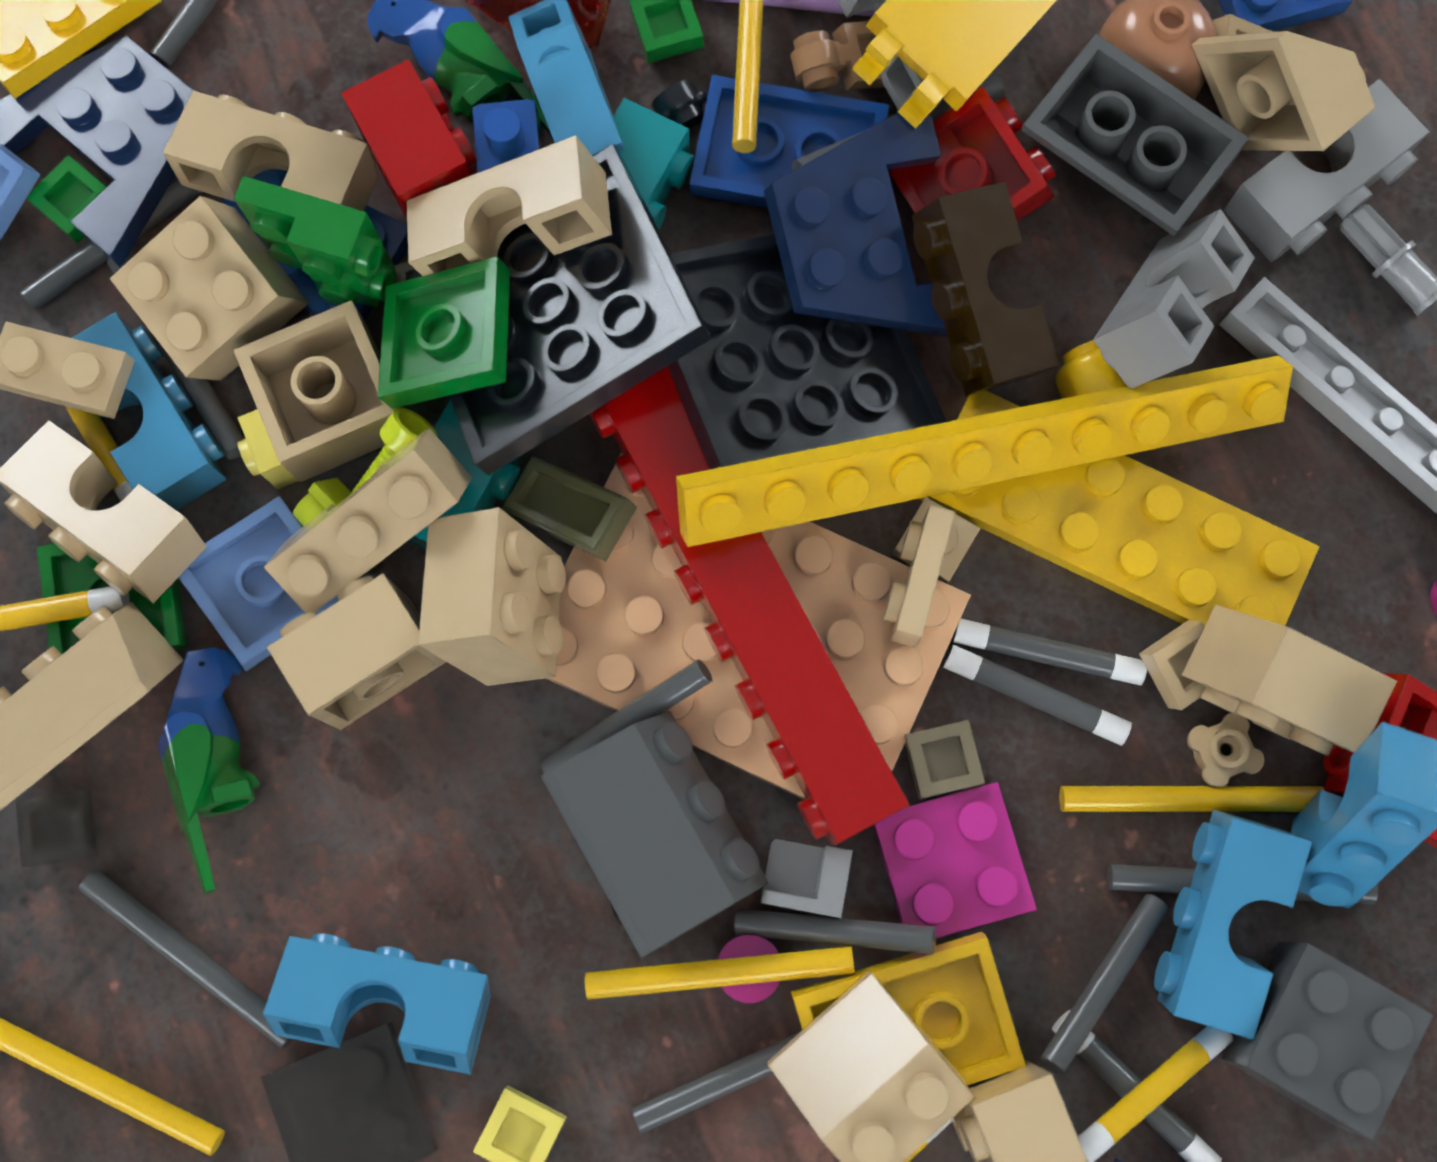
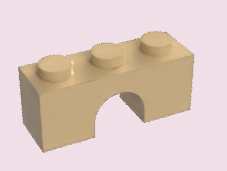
M194 90L163 151L165 158L182 186L234 202V196L243 176L253 178L258 173L266 170L281 169L288 171L281 187L364 211L379 177L368 144L348 131L337 129L329 132L306 125L299 118L285 112H277L273 115L250 108L241 100L229 95L214 97Z
M577 135L406 201L408 262L422 276L496 257L505 237L512 230L523 224L528 225L553 255L612 235L606 173Z
M51 421L45 423L0 468V484L11 495L4 502V505L34 530L42 522L50 527L53 531L48 537L75 561L80 562L88 555L99 563L93 569L94 572L123 596L133 588L154 604L207 547L185 516L140 484L117 505L108 509L97 510L101 500L118 484L92 450Z
M428 428L383 463L360 488L336 507L331 504L288 538L263 568L305 613L316 612L337 596L344 587L359 579L459 502L472 477L434 432Z

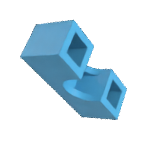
M114 312L72 337L73 339L124 351L135 360L117 412L129 406H142L143 421L139 431L131 440L110 452L132 489L140 484L177 511L228 480L216 461L224 456L223 450L204 424L195 427L186 410L194 406L182 384L173 374L166 378L155 361L164 357L152 335L143 325L133 329L117 312ZM98 415V416H100L103 420H105L106 418H108V417H104V416Z
M1382 722L1350 757L1349 777L1344 796L1340 797L1320 790L1292 820L1291 833L1312 841L1298 892L1310 895L1313 900L1323 905L1341 906L1350 909L1437 829V740Z
M1214 809L1210 822L1201 824L1195 836L1192 849L1193 860L1197 862L1190 888H1182L1174 907L1173 922L1175 926H1178L1171 952L1165 951L1161 955L1154 977L1155 990L1159 991L1157 1000L1174 1016L1254 1040L1273 973L1253 959L1234 954L1229 943V926L1236 912L1250 902L1267 900L1293 908L1312 841L1284 830Z
M313 934L311 940L289 936L263 1012L274 1035L340 1048L347 1024L357 1011L373 1003H389L397 1006L405 1013L398 1039L405 1062L471 1075L491 1000L488 976L480 974V970L476 966L455 959L442 960L440 965L415 961V957L411 953L389 946L378 947L375 953L350 948L351 945L344 939L329 934Z

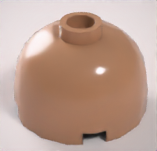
M1123 0L1110 13L1098 34L1193 100L1199 94L1206 82V78L1191 44L1199 38L1218 36L1209 11L1199 0Z

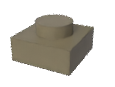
M969 720L904 735L906 741L905 748L919 800L985 784Z

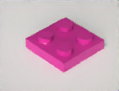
M998 782L908 806L873 825L901 924L936 927V938L1037 910Z

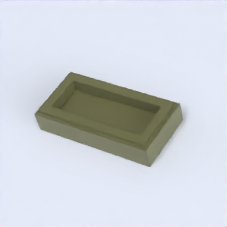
M532 455L501 509L511 517L606 562L637 506L624 496Z

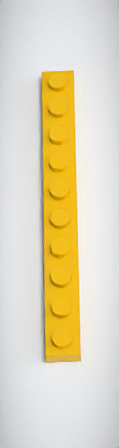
M1278 355L1153 380L1129 389L1128 386L676 476L680 534L687 547L1284 422L1293 365Z

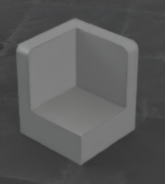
M780 839L773 840L770 845L765 873L769 883L763 886L760 903L841 918L853 851L831 846L822 848Z

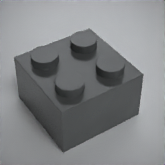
M1281 942L1267 968L1268 971L1273 973L1254 1040L1234 1034L1233 1042L1229 1044L1222 1059L1340 1129L1374 1140L1432 1020L1433 1014L1309 943Z

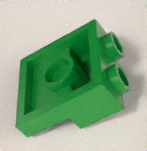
M242 177L234 200L251 223L250 228L260 236L269 249L268 253L271 257L288 266L302 268L318 288V294L333 304L341 305L352 300L354 304L357 302L377 308L380 301L385 302L386 286L395 283L396 269L367 212L250 177Z

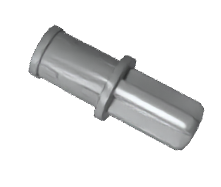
M1368 204L1358 207L1343 220L1339 226L1340 231L1376 269L1372 273L1373 277L1376 279L1382 275L1414 310L1413 312L1416 316L1437 300V276L1412 250L1416 246L1413 240L1406 244Z

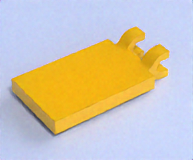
M886 0L866 24V27L876 37L869 43L865 49V54L855 63L852 70L870 86L897 56L910 67L923 82L898 110V113L916 129L942 99L957 112L1057 0Z

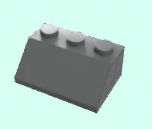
M1098 34L1092 37L1025 121L1021 131L1173 236L1196 213L1249 140L1248 136Z
M671 711L634 723L541 775L548 791L641 958L769 883L759 866L756 852L742 837L726 809L722 793L708 778L692 750V743L688 734L677 724Z

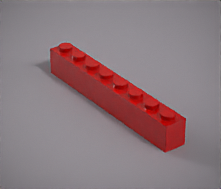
M668 367L663 368L591 412L590 417L600 436L604 439L613 435L623 453L622 456L615 459V462L628 489L632 494L642 489L652 511L644 514L656 542L661 549L671 545L682 564V567L674 570V573L688 602L694 605L701 601L707 611L712 624L704 627V630L717 657L721 662L732 658L743 681L736 684L735 689L746 712L753 721L762 716L774 737V740L766 744L774 765L784 780L794 775L806 799L797 803V806L813 837L817 840L826 835L831 847H834L910 805L763 534L758 532L687 547L680 534L676 476L710 470Z

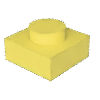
M258 409L237 417L246 438L237 442L249 472L253 476L261 474L276 489L297 482L298 480L279 462Z
M508 1085L504 1088L473 1153L490 1162H545L568 1116Z

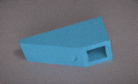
M544 0L508 16L519 53L554 143L577 135L592 156L611 144L614 145L618 152L625 150L592 54L568 1Z

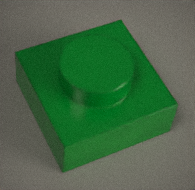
M629 0L630 14L647 64L704 48L703 34L691 0Z
M68 155L29 193L26 199L78 244L84 236L70 221L107 187Z

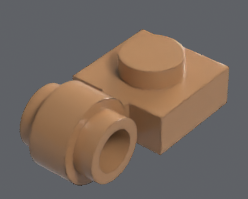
M869 21L843 23L832 33L834 41L830 40L828 32L823 30L812 31L796 38L793 42L795 50L790 54L796 81L803 83L806 91H821L836 85L840 81L838 72L842 71L846 91L885 87L881 81L883 79L881 75L869 86L852 70L855 63L865 54V49L869 43L876 37L866 27Z

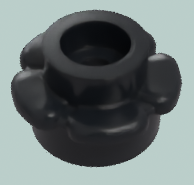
M683 80L659 94L653 100L651 107L654 112L690 130L703 120L704 112L702 108L703 104L707 101L708 95L706 92H698L692 80Z

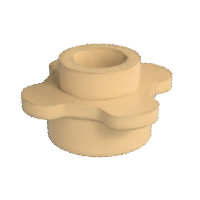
M1229 713L1217 725L1209 728L1198 725L1190 730L1187 737L1188 746L1193 750L1195 761L1202 770L1203 780L1210 786L1222 787L1229 782L1232 776L1242 772L1252 775L1262 769L1264 755L1260 750L1254 748L1247 733L1250 727L1247 718ZM1222 744L1230 746L1231 753L1229 756L1221 753L1220 747Z

